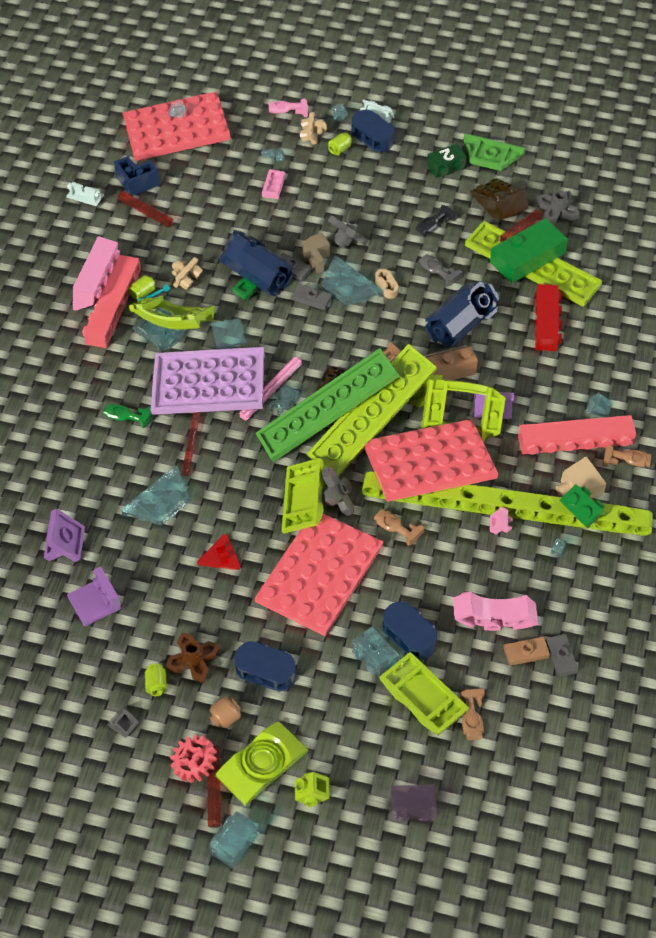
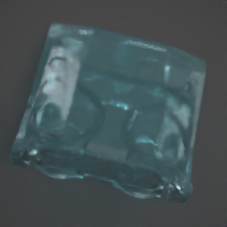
M160 307L156 308L155 312L172 315ZM145 319L138 325L133 326V330L138 335L144 337L159 350H169L182 339L185 329H168L155 325Z

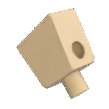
M584 457L564 470L561 484L556 486V491L559 496H564L577 484L581 488L585 486L592 493L590 497L593 498L604 494L606 482L590 460Z

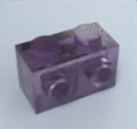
M435 785L391 786V820L397 819L400 822L410 819L429 821L432 818H436Z

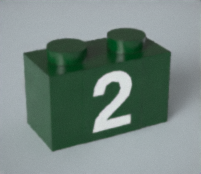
M458 144L428 153L427 167L436 178L465 168L466 155Z

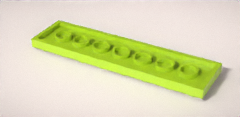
M483 221L467 238L465 246L490 258L491 248L513 235ZM559 258L524 276L538 284L559 285V292L562 293L563 297L583 307L602 285V280Z
M408 344L391 362L399 377L342 415L311 448L307 456L312 460L321 458L324 468L331 467L339 477L363 451L365 443L374 439L433 375L437 367Z

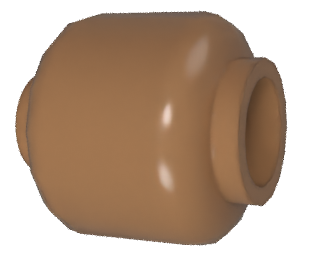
M222 697L210 707L212 714L210 719L217 727L221 725L224 728H229L240 719V711L242 709L232 697Z

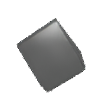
M122 708L107 725L126 738L138 725L139 721L126 708Z

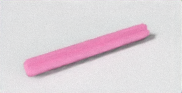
M297 356L293 357L264 387L263 403L301 366L302 360ZM258 409L241 410L239 416L246 421Z

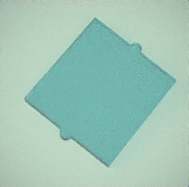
M240 318L211 323L217 349L233 348V346L246 344Z

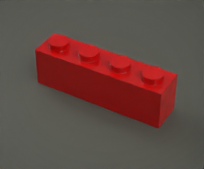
M537 284L535 295V350L557 351L558 344L562 342V333H559V330L562 328V320L559 319L562 314V306H559L562 300V293L559 292V285Z

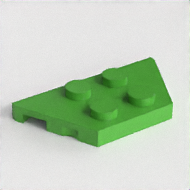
M464 134V144L470 164L502 171L525 153V148Z

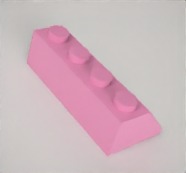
M97 237L73 286V310L91 306L96 298H100L101 287L106 285L107 275L112 272L113 262L118 260L120 254L118 242Z

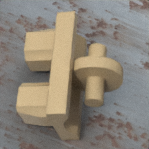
M314 112L309 113V118L302 119L303 130L300 131L302 141L310 140L312 145L317 144L318 134L324 133L327 130V124L323 120H315Z
M194 257L187 265L185 261H175L172 264L174 269L172 273L177 275L176 281L172 286L177 289L180 285L186 290L191 287L193 280L188 276L191 275L197 280L203 272L197 265L198 259Z

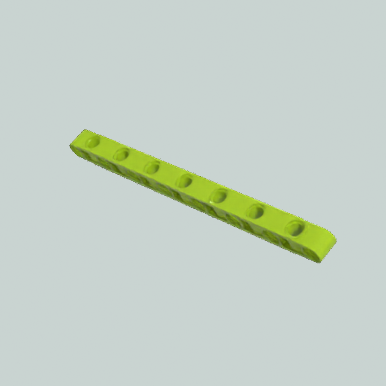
M367 472L364 477L362 493L368 497L386 499L375 472ZM464 485L393 500L489 515L503 507L508 510V516L511 518L586 528L559 501L562 497L477 485ZM602 503L605 506L603 510L607 515L605 517L601 515L588 528L646 536L652 532L653 514L649 510Z

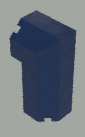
M233 231L219 258L221 263L272 296L279 295L280 293L277 291L280 289H286L293 277V272L290 270V268L293 269V265L267 249L265 244L255 237L245 236V233L242 231Z
M484 282L464 284L426 318L425 330L432 341L442 343L440 345L442 348L453 347L482 320L490 319L498 311L496 302L499 301V296L492 284H484Z

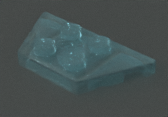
M336 255L333 257L322 282L323 288L346 305L367 301L368 297L376 295L378 298L383 296L382 289Z
M175 465L121 510L122 515L126 517L128 515L136 516L138 520L150 521L153 524L162 526L186 506L190 500L178 467Z

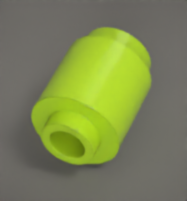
M340 133L328 142L329 151L334 155L341 154L352 144L351 136L348 133Z
M144 275L131 284L129 288L130 295L135 300L144 298L155 290V281L152 277Z
M157 663L148 665L145 671L146 692L152 696H160L167 690L166 671L161 664Z

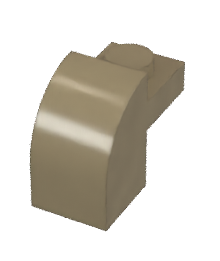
M320 233L309 237L304 242L303 262L305 264L310 263V266L316 270L317 274L323 273V258L330 256V244L324 234Z

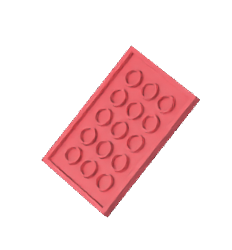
M217 91L123 112L135 161L231 140Z
M472 419L375 438L365 443L366 453L387 502L498 478V472Z
M323 514L319 525L299 531L256 595L255 602L326 636L383 546V541Z

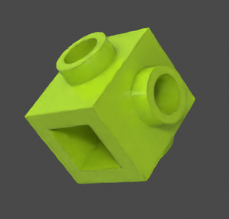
M312 772L306 773L303 777L295 780V801L303 803L307 807L317 806V803L329 799L328 777Z

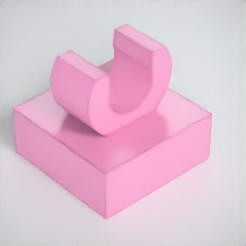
M501 507L490 515L491 533L497 534L500 531L507 533L512 530V527L508 526V524L513 519L508 516L507 509Z

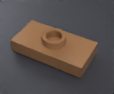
M544 637L504 645L509 666L547 659L550 656Z

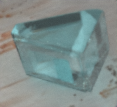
M597 393L589 399L586 411L606 418L610 412L612 402L600 393Z

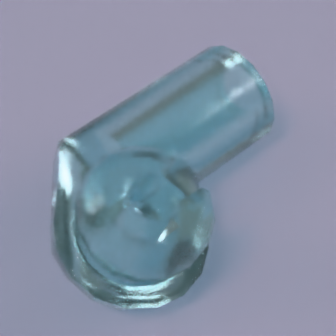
M262 150V158L276 157L277 162L284 160L285 154L282 150Z

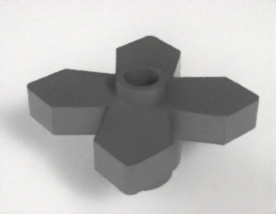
M558 190L552 196L548 194L538 196L537 202L539 207L546 209L544 219L546 218L551 224L557 223L560 216L569 221L579 219L580 213L578 208L570 205L573 200L570 191Z
M332 215L328 219V222L339 228L333 242L345 249L346 246H349L353 239L364 246L369 241L356 232V227L351 223L347 222L345 224Z
M329 466L322 469L323 479L327 484L322 490L323 505L333 506L338 504L341 512L346 516L353 514L354 504L348 496V493L352 492L351 482L345 477L339 479L336 471Z

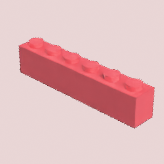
M119 255L118 260L114 261L111 274H108L105 287H102L101 296L95 302V309L89 315V322L83 328L82 335L85 337L87 345L107 348L130 296L129 288L131 284L136 282L140 274L139 258Z
M631 415L520 425L518 433L522 454L531 455L544 452L553 453L555 451L606 448L608 445L628 446L633 445L636 436Z

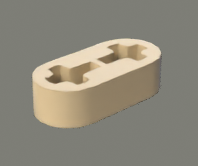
M386 269L378 270L375 274V282L382 294L389 299L397 297L399 286L392 274Z

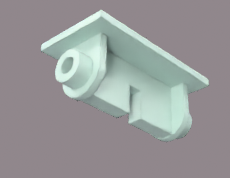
M363 100L365 107H361L360 110H372L388 123L391 122V118L394 119V114L390 107L377 105V103L371 100Z
M72 182L68 184L70 191L66 197L97 206L104 194L98 189L87 186L83 188V185Z

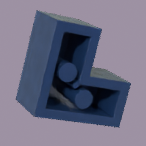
M129 156L114 161L115 175L130 197L160 185L159 170L151 160L137 166Z

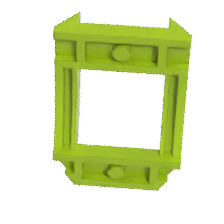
M163 296L144 298L129 305L130 311L155 325L175 330L200 328V322L213 321L215 310L214 305L201 308V306L186 307L176 305L164 300Z
M429 379L425 384L427 390L423 420H420L421 429L454 423L443 421L447 390L485 395L481 427L476 426L483 442L491 436L495 437L500 434L506 398L494 388L454 380Z

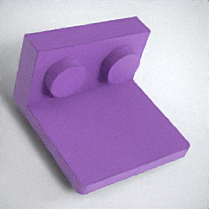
M101 567L94 569L95 578L93 582L67 594L83 626H88L121 609L119 597Z

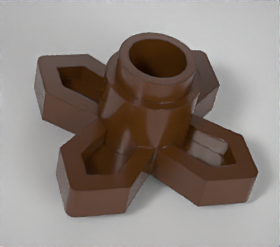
M181 633L177 641V646L181 653L170 656L166 669L175 674L190 669L192 679L204 683L209 674V669L205 662L216 659L220 651L219 644L210 641L200 644L194 640L192 635Z

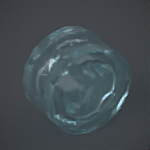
M342 104L335 105L331 110L335 120L340 121L347 116L346 108Z
M557 538L552 547L551 554L556 553L558 557H561L567 541L562 542L560 538Z

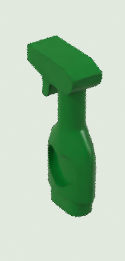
M108 403L104 410V415L108 416L107 418L117 421L140 422L142 428L148 425L152 417L151 407L149 406L146 409L138 408V413L142 415L132 413L128 407L115 403Z

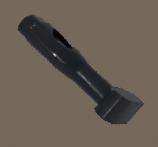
M441 205V211L435 216L426 217L419 222L416 230L423 236L429 234L438 227L439 221L442 218L446 217L445 223L450 220L456 221L458 213L446 205Z

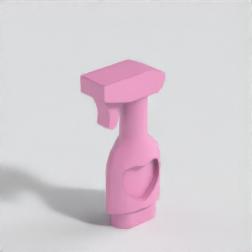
M302 99L301 103H289L287 101L269 102V113H286L290 110H295L296 114H303L304 117H308L306 99Z

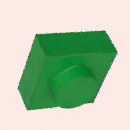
M245 277L232 288L233 293L245 301L258 291L257 286Z

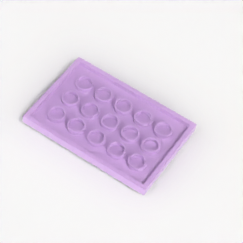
M264 347L155 353L151 399L152 415L263 409Z

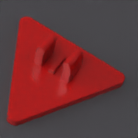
M223 534L197 561L200 566L232 570L241 569L227 534Z

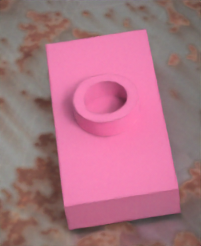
M269 169L262 197L279 199L285 179L284 171Z

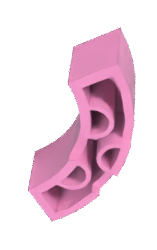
M470 591L453 597L455 620L472 628L474 625L484 626V630L498 631L501 630V627H513V630L539 625L536 603L527 595L512 599H489L480 597Z

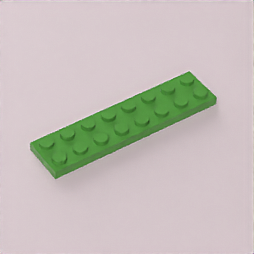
M379 348L256 432V435L270 459L275 462L397 379L399 374L381 348Z

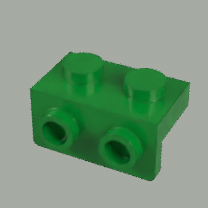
M575 484L559 501L586 528H589L601 515L604 517L607 515L603 510L605 506L598 499L594 501L590 497L592 493L585 486L581 488Z

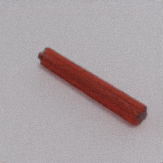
M124 191L118 194L120 201L166 227L173 225V219Z
M537 209L532 211L500 235L499 241L503 242L528 228L540 219L541 212H538Z
M213 744V748L217 751L213 756L217 758V761L211 764L214 770L208 769L207 771L209 773L207 777L208 827L217 828L221 825L220 780L216 777V773L220 770V747Z

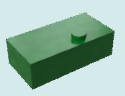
M545 218L492 247L490 263L512 284L564 255L568 238Z

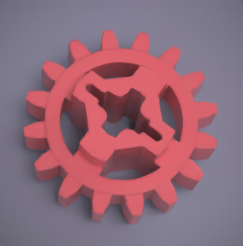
M194 735L193 739L187 736L185 743L179 741V749H173L176 755L170 757L174 761L171 764L174 774L183 781L188 780L191 783L194 782L195 778L198 781H202L203 774L208 777V769L214 770L211 764L217 761V758L213 756L217 753L213 748L214 745L204 736L199 738L197 735Z

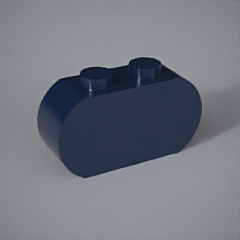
M359 110L353 114L351 126L353 136L375 152H384L393 146L394 127L390 123L386 122L372 110Z
M395 602L386 608L383 614V632L406 654L411 652L418 660L429 658L434 653L437 642V630L431 621H427L416 607L413 608L407 602Z
M253 641L242 644L236 650L234 657L235 670L240 679L277 692L285 691L293 685L296 678L295 660L285 650L274 649L265 643Z

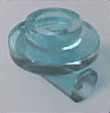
M176 101L171 104L168 114L170 117L181 118L186 113V107L182 102Z

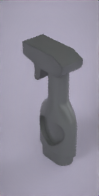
M429 254L424 255L419 260L421 266L427 271L443 277L446 286H450L462 278L463 272L460 269L455 271L450 268L448 273L443 269L442 263Z

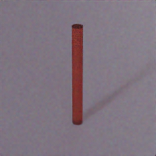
M193 412L182 469L183 476H189L200 412Z

